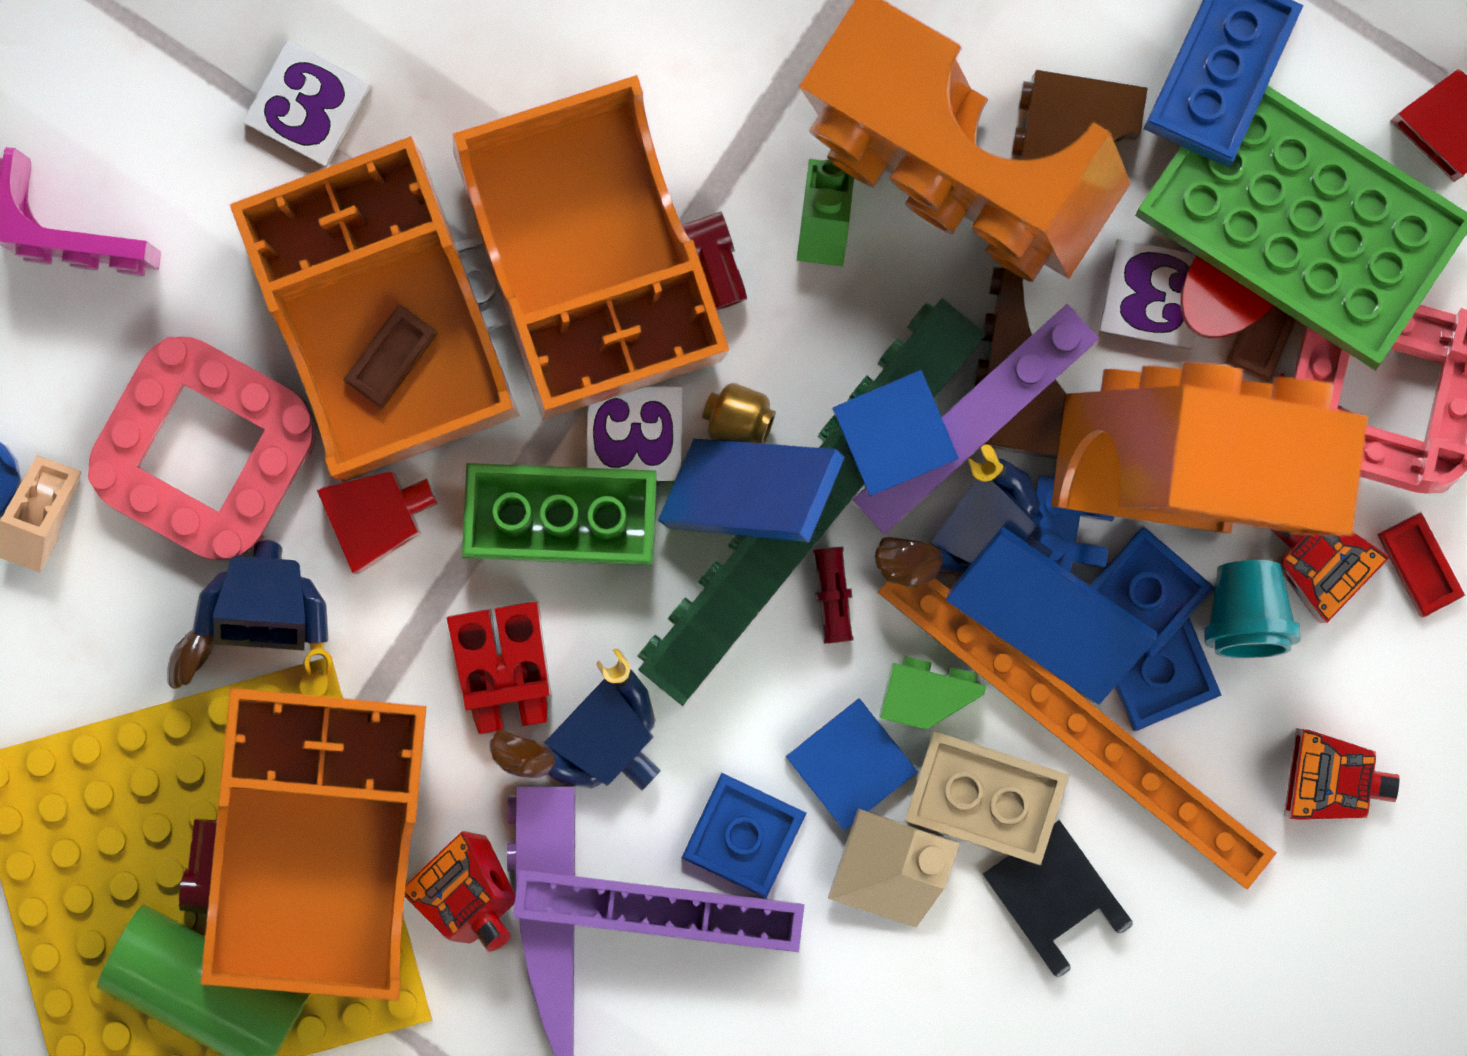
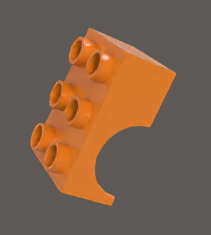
M855 0L799 85V88L818 115L809 132L831 149L827 158L839 169L870 187H875L885 170L890 172L892 175L889 180L901 191L909 195L905 205L919 217L948 234H954L964 217L972 221L973 224L970 228L989 243L984 252L996 263L1026 281L1033 282L1044 265L1070 279L1131 184L1111 133L1093 122L1083 136L1071 146L1054 155L1036 160H1010L988 153L976 145L979 119L988 99L971 89L956 60L962 49L961 45L884 0Z
M638 75L453 133V154L542 421L720 363L729 352V347L694 242L689 239L683 229L658 162L647 122L643 100L644 93Z
M411 136L229 204L268 310L286 341L308 395L322 437L326 454L324 459L331 477L341 482H346L520 416L423 156ZM400 304L437 331L438 335L383 409H381L343 381V379Z
M1183 362L1182 369L1163 366H1142L1141 372L1103 369L1100 391L1066 394L1051 507L1218 533H1232L1234 523L1286 531L1298 535L1352 536L1368 415L1332 410L1331 403L1334 385L1320 381L1286 377L1274 378L1273 384L1242 381V369L1200 362Z
M230 688L201 984L399 1001L403 906L410 845L416 823L427 706Z

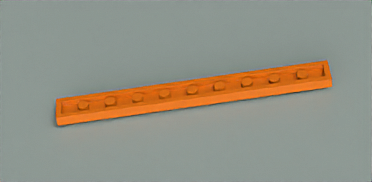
M936 578L919 587H907L888 581L884 583L877 592L881 597L1243 888L1248 890L1277 854V852L1063 680L947 602L946 596L949 589Z

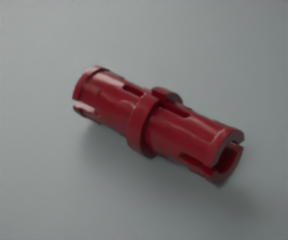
M843 546L813 550L819 592H814L815 602H820L824 644L854 640L848 598H853L852 588H847Z

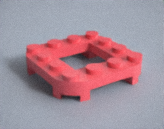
M1419 305L1391 349L1442 364L1425 440L1420 441L1367 425L1360 477L1416 493H1444L1467 471V310L1461 308L1455 315ZM1305 326L1293 378L1320 381L1334 385L1331 409L1340 411L1337 408L1350 354Z
M167 337L145 354L97 438L89 458L88 479L98 496L106 504L201 557L213 560H231L236 556H243L249 551L254 550L255 545L265 537L263 536L265 530L308 454L311 455L316 441L314 419L303 398L289 388L199 339L192 337ZM184 386L193 389L265 429L219 512L140 468L143 459Z

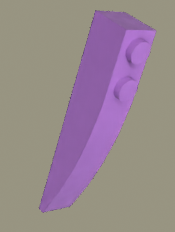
M1067 303L942 417L959 457L958 460L869 497L865 487L852 500L883 534H886L1100 338Z
M517 786L516 796H508L507 821L508 824H516V843H508L507 872H516V889L519 870L575 876L576 786ZM519 919L530 983L555 1056H574L575 925Z
M519 870L513 918L799 952L805 904Z

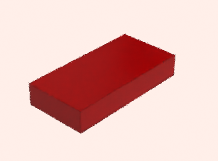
M1422 512L1377 534L1421 618L1466 596Z

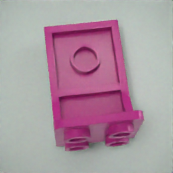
M5 147L3 158H0V246L14 252L15 256L23 257L24 261L32 263L52 264V257H60L62 262L70 263L71 267L87 270H98L99 262L108 263L109 267L117 269L118 273L134 276H145L146 268L159 270L161 251L148 241L42 227L33 216L28 200L31 159L16 148Z

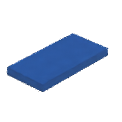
M1203 0L1143 129L1230 168L1304 5L1293 0Z
M693 438L658 521L669 529L809 542L845 457L836 449Z
M1003 526L947 592L946 596L947 602L1098 705L1102 703L1156 641V631Z

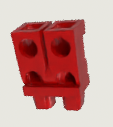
M539 600L495 608L502 650L501 654H498L491 609L446 617L465 710H471L479 734L504 730L500 704L518 701L522 726L546 723L548 721L547 696H550L552 692L541 625Z

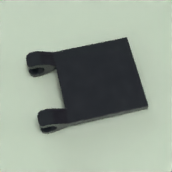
M1060 820L1053 825L1041 865L1007 856L983 873L985 879L1056 977L1066 974L1071 969V966L1054 943V940L1097 909L1101 910L1117 933H1123L1133 925L1129 915L1114 897Z

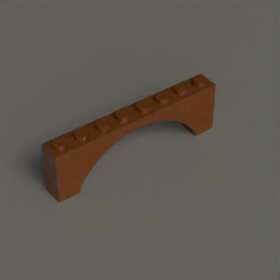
M1035 70L1031 82L1023 81L1018 109L1027 110L1024 128H1015L1011 155L1019 156L1021 161L1036 160L1054 155L1080 139L1093 122L1108 130L1112 135L1114 143L1123 139L1136 141L1141 134L1148 88ZM993 266L989 294L997 295L994 314L986 312L982 340L990 342L987 360H978L974 387L1032 335L1024 303L1023 279L1004 267ZM1055 379L985 444L991 445L994 449L1057 459L1066 392Z

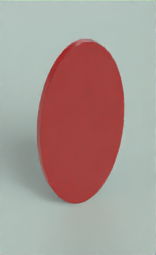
M1195 255L1186 273L1180 299L1181 313L1185 324L1193 333L1204 338H1222L1238 333L1258 321L1274 306L1197 255Z

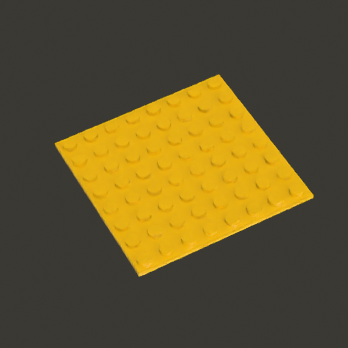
M322 658L309 662L311 668L310 676L305 672L303 664L0 749V879L49 1056H222L97 989V983L121 934L133 915L143 904L204 936L206 934L207 914L180 911L179 894L184 870L189 866L194 819L217 820L230 688L343 698L334 662L328 674H326V660ZM404 914L400 946L401 982L399 1001L311 993L278 1056H307L433 1020Z

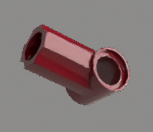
M722 211L682 224L687 236L694 242L716 311L747 300L746 290L732 254L735 251Z
M194 819L189 866L184 870L180 886V911L208 914L217 820Z

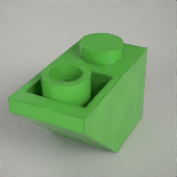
M809 159L796 261L843 266L854 178L839 169L830 160Z
M904 656L902 665L897 663L891 664L879 718L927 730L983 696L986 685L976 683L977 673L950 667L948 676L930 672L931 662Z

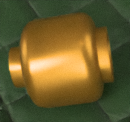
M730 383L723 388L720 394L714 392L710 394L704 407L702 418L709 421L708 433L713 440L764 444L771 431L776 411L770 409V401L765 394L737 383Z

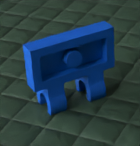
M1039 475L1036 493L1040 500L1039 510L1044 517L1031 533V536L1051 549L1053 553L1049 559L1070 573L1072 562L1105 568L1109 548L1076 543L1080 516L1112 522L1114 516L1051 507L1055 477Z

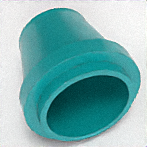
M1245 560L1218 566L1210 625L1204 628L1205 645L1215 648V654L1230 658L1272 657L1290 652L1291 645L1300 642V624L1293 619L1281 564L1265 560Z

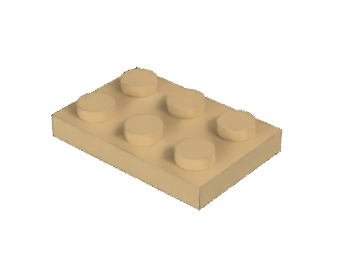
M933 731L905 822L1041 865L1069 774Z

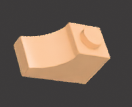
M36 456L0 520L1 559L39 573L41 572L58 541L65 514L80 483L81 471L41 456Z

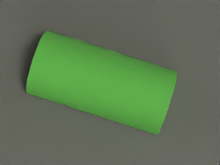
M467 463L462 558L653 566L657 472L656 470Z
M146 904L140 906L112 950L99 977L97 989L222 1056H278L311 993L201 984L205 936Z

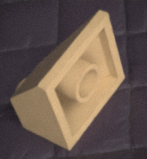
M858 808L828 899L917 927L943 892L959 843Z

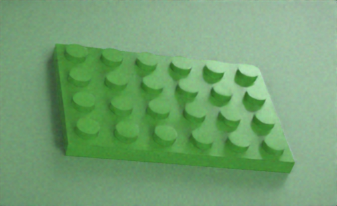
M1267 86L1230 168L1181 146L1135 215L1375 371L1467 235V212L1270 86Z

